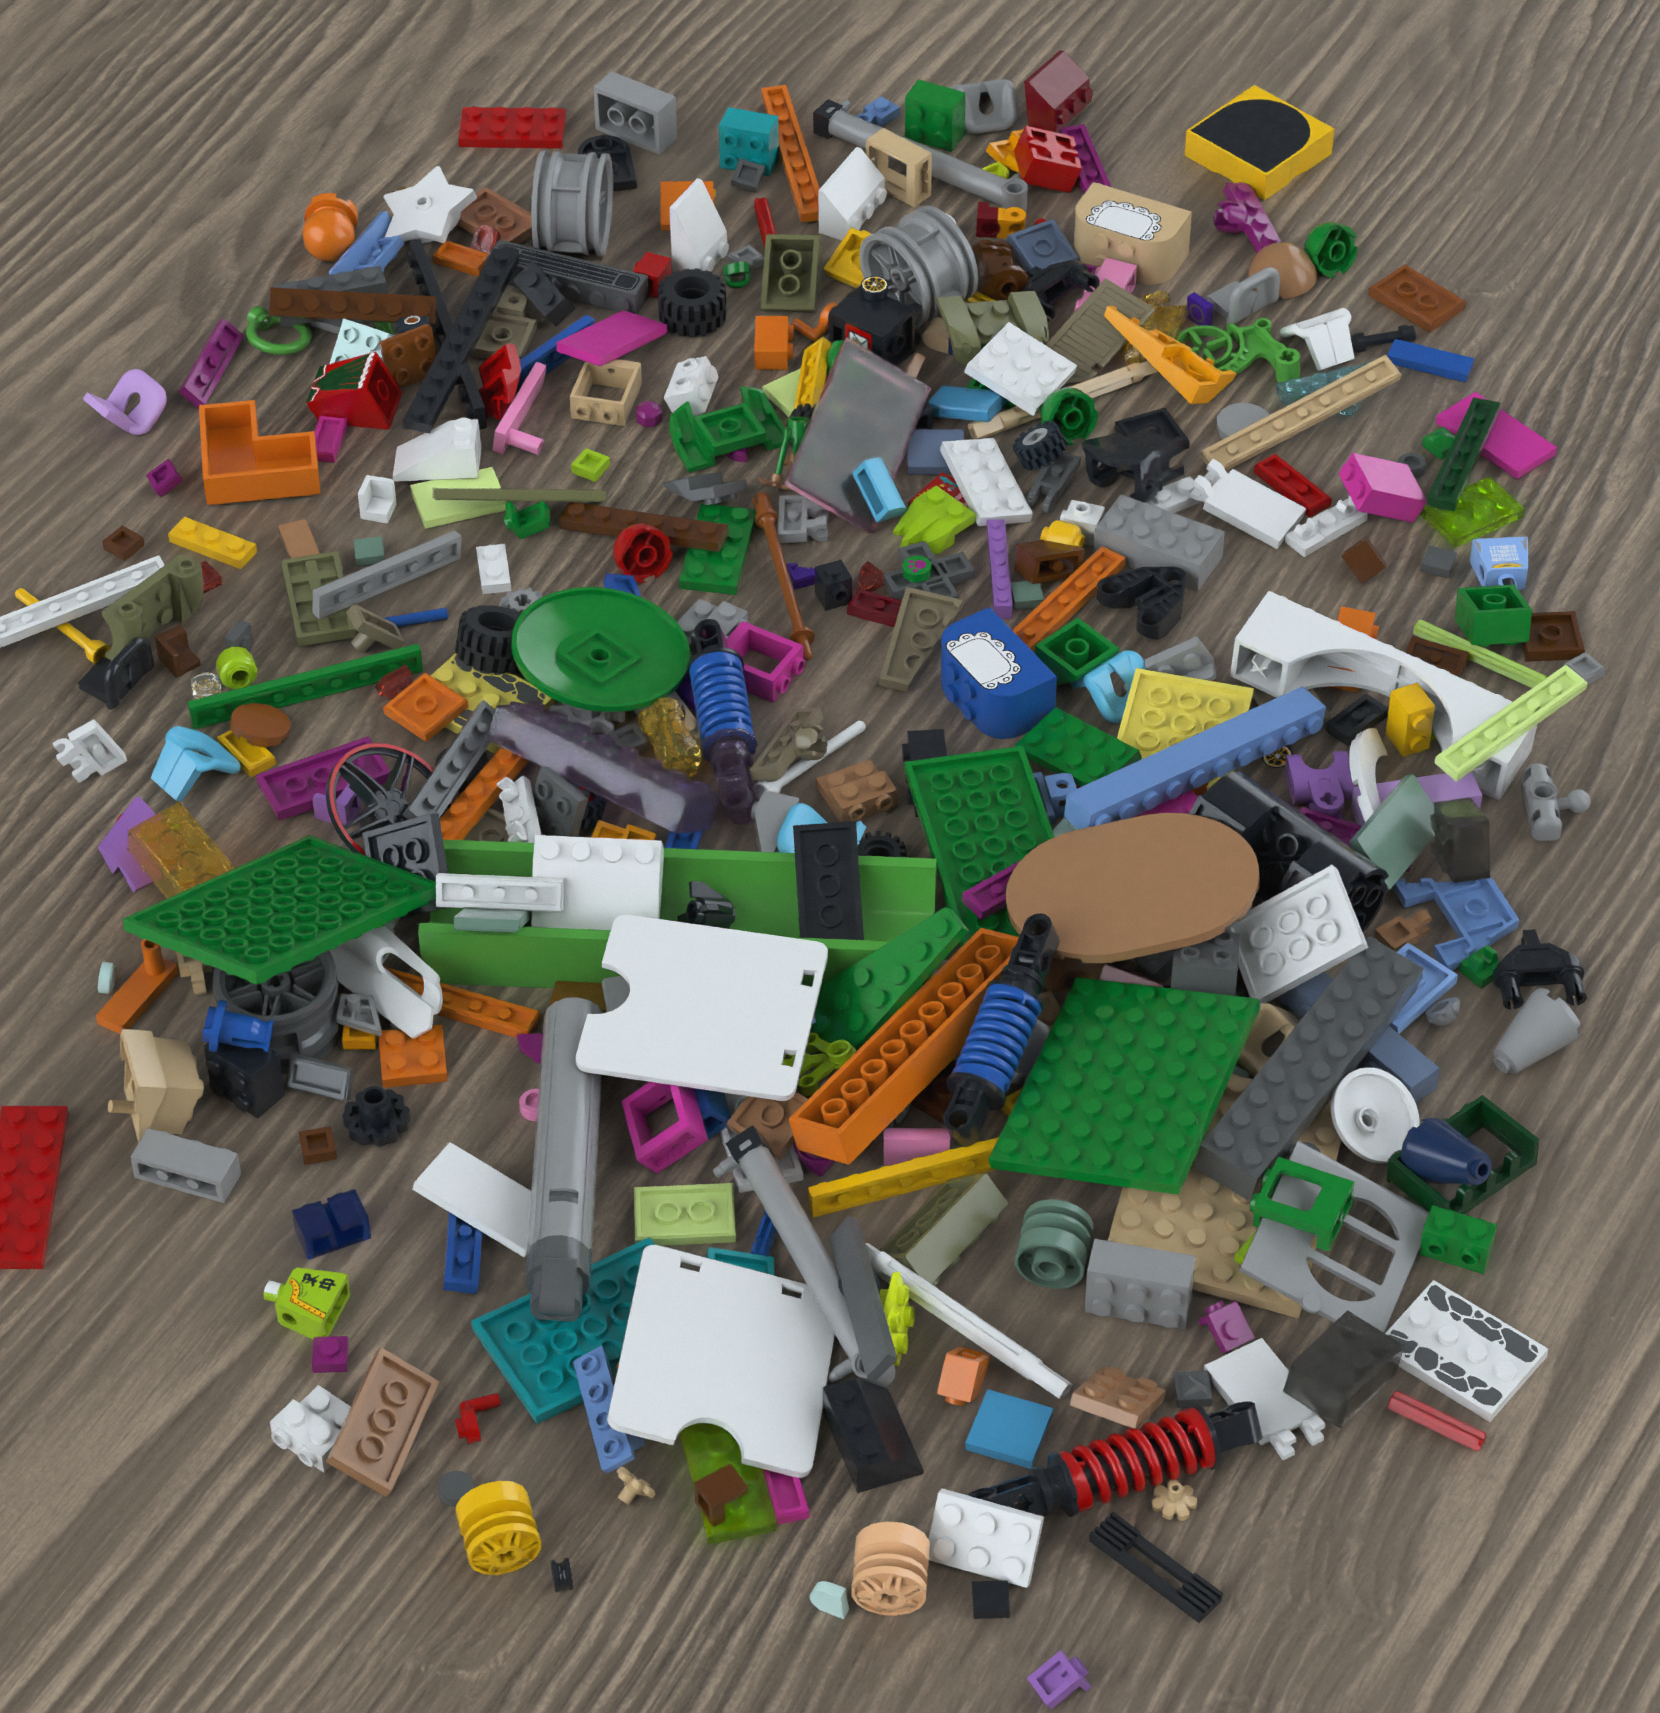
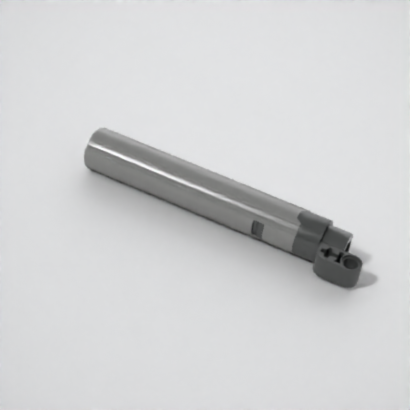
M577 997L555 1001L547 1008L544 1015L525 1273L526 1287L531 1292L530 1309L532 1315L536 1319L573 1322L580 1316L582 1296L587 1293L590 1286L602 1086L601 1074L587 1073L578 1069L576 1053L587 1014L604 1013L597 1004L595 1005L587 999Z

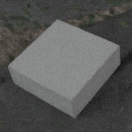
M1586 652L1563 664V666L1567 665L1588 682L1587 685L1605 676L1606 669Z

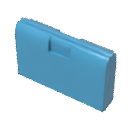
M942 386L929 399L928 403L933 409V417L990 422L1006 404L1007 399L993 390Z

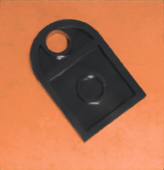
M599 135L581 143L578 148V154L588 155L591 152L596 153L597 157L600 158L601 154L609 153L613 169V191L637 189V180L630 148L623 139L611 135Z

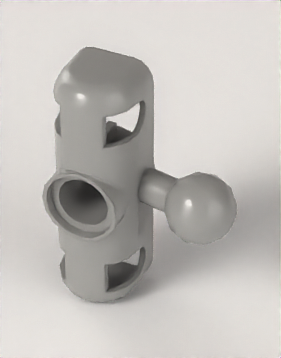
M1531 764L1522 774L1521 788L1531 835L1535 840H1558L1561 837L1562 821L1560 820L1559 810L1570 809L1574 813H1582L1590 807L1591 798L1584 790L1576 789L1568 794L1567 797L1557 798V787L1553 784L1551 772L1543 764Z

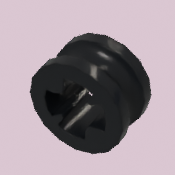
M564 1558L561 1563L550 1560L555 1593L560 1592L563 1587L573 1590L569 1558Z

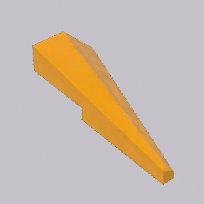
M1107 306L1103 316L1190 404L1209 403L1234 380L1237 374L1234 371H1221L1214 367V360L1210 358L1202 359L1191 351L1192 348L1157 329L1148 331L1139 326V319L1132 317L1130 320L1120 313L1117 307Z

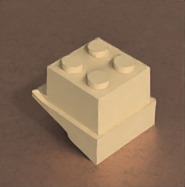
M122 1029L120 1035V1058L125 1061L124 1092L127 1101L109 1100V1113L131 1114L138 1143L147 1128L166 1131L171 1134H182L187 1121L192 1119L193 1108L197 1100L202 1097L204 1090L203 1081L199 1079L196 1069L197 1060L192 1055L189 1042L157 1038L153 1036L152 1031Z

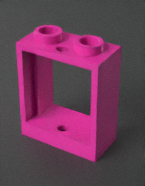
M744 621L726 639L728 648L737 651L742 658L752 649L781 661L771 674L744 664L743 674L747 692L770 702H774L781 693H785L794 677L800 675L804 670L803 645Z
M649 1082L621 1101L636 1159L656 1174L708 1140L694 1088ZM673 1098L679 1121L652 1138L646 1115Z

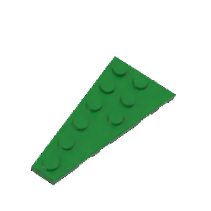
M944 907L822 984L814 1013L816 1023L812 1024L810 1033H817L820 1039L828 1043L846 1040L857 1051L907 1002L969 930L952 909Z

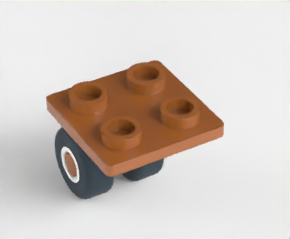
M413 315L399 318L396 322L398 335L382 340L379 343L383 363L399 388L425 379L437 356L428 316L419 317Z

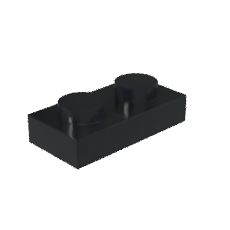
M1366 693L1326 723V732L1349 746L1352 740L1356 739L1355 737L1358 733L1375 727L1387 718L1389 708Z

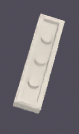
M437 873L436 907L563 912L564 878Z

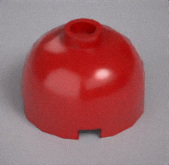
M645 523L630 525L617 536L613 545V559L619 571L624 575L633 576L635 582L646 583L643 579L653 575L657 579L668 568L672 559L670 540L655 526Z

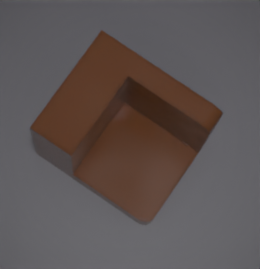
M1367 536L1345 550L1341 556L1360 583H1365L1386 568V562Z
M181 625L155 636L158 658L176 678L201 666L200 659L189 649L187 633Z
M730 1463L694 1482L695 1503L714 1528L725 1522V1505L747 1494L748 1486Z

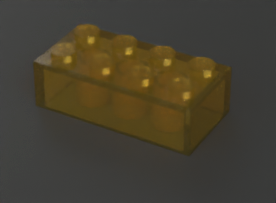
M180 801L128 830V852L135 858L167 899L235 869Z

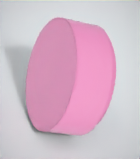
M530 1089L524 1092L519 1099L521 1115L531 1121H537L539 1089Z

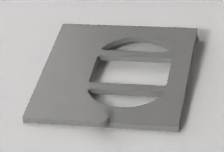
M1297 1140L1295 1146L1290 1149L1288 1160L1354 1181L1353 1200L1372 1206L1390 1223L1396 1240L1348 1214L1342 1224L1393 1253L1381 1285H1378L1312 1249L1311 1243L1315 1234L1262 1217L1239 1271L1301 1304V1308L1312 1314H1319L1376 1345L1384 1334L1420 1248L1422 1231L1429 1212ZM1282 1174L1271 1200L1308 1211L1313 1207L1321 1187ZM1307 1260L1371 1294L1373 1298L1364 1301H1348L1330 1294L1315 1280L1310 1272Z

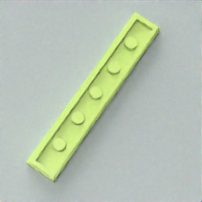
M1564 665L1438 754L1435 758V764L1457 782L1585 691L1588 682L1570 667Z

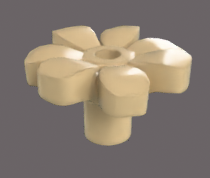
M619 1467L617 1473H619L618 1477L623 1480L625 1485L618 1495L620 1500L629 1505L636 1494L646 1495L651 1499L655 1496V1491L647 1481L642 1478L638 1480L627 1468Z
M1170 1480L1167 1483V1488L1160 1485L1154 1489V1495L1157 1498L1152 1500V1508L1155 1512L1162 1511V1517L1171 1520L1174 1514H1176L1178 1520L1184 1521L1189 1518V1510H1194L1197 1507V1498L1192 1497L1193 1488L1189 1485L1182 1486L1177 1480Z

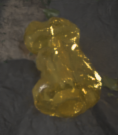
M669 697L659 698L650 708L640 711L638 715L640 730L649 736L650 742L654 746L655 757L650 763L652 777L657 781L667 784L683 782L697 773L701 767L703 755L695 736L685 726L686 713L683 705L677 699Z

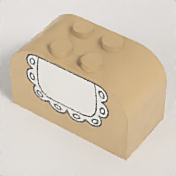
M1093 182L1075 208L1074 250L1079 256V262L1101 267L1106 257L1137 265L1136 283L1144 285L1161 284L1174 276L1189 255L1192 212Z

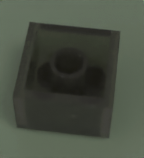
M1470 797L1434 802V814L1430 816L1431 828L1435 833V842L1431 843L1433 860L1439 863L1443 873H1446L1453 883L1490 878L1489 820Z

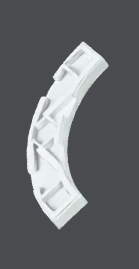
M1369 728L1358 733L1355 737L1356 739L1352 740L1349 750L1352 783L1359 785L1361 795L1357 797V801L1365 822L1381 805L1376 785L1375 767L1377 760L1388 756L1376 728Z

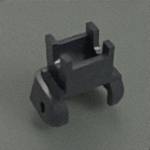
M1153 426L1147 427L1128 437L1113 433L1082 442V449L1086 460V471L1089 480L1094 485L1107 487L1113 484L1120 474L1135 481V492L1130 494V498L1144 503L1152 500L1159 491L1163 490V484L1184 475V465L1178 464L1169 467L1171 458L1183 452L1182 438L1177 437L1170 440L1157 435Z

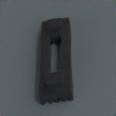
M1112 1512L1110 1517L1107 1516L1105 1518V1522L1102 1521L1100 1523V1527L1097 1526L1095 1528V1532H1090L1089 1542L1198 1623L1222 1602L1223 1593L1197 1573L1192 1574L1142 1537L1139 1530L1116 1513ZM1132 1546L1183 1583L1182 1588L1175 1589L1128 1554L1127 1551Z

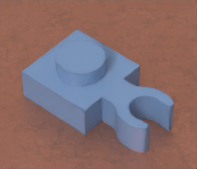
M881 96L863 107V113L858 114L856 117L882 127L900 116V107Z

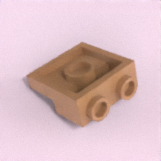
M871 759L816 778V788L839 822H857L897 807L896 787L884 770L878 771Z

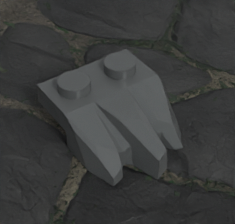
M721 472L663 482L664 487L671 492L690 501L704 500V505L737 499V493L748 491L746 479L723 483Z

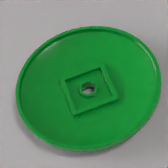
M580 587L546 595L529 605L521 613L512 633L511 649L514 661L519 671L534 687L559 702L591 711H631L660 702L681 685L687 674V665L690 661V648L687 637L674 618L659 606L642 597L610 588Z

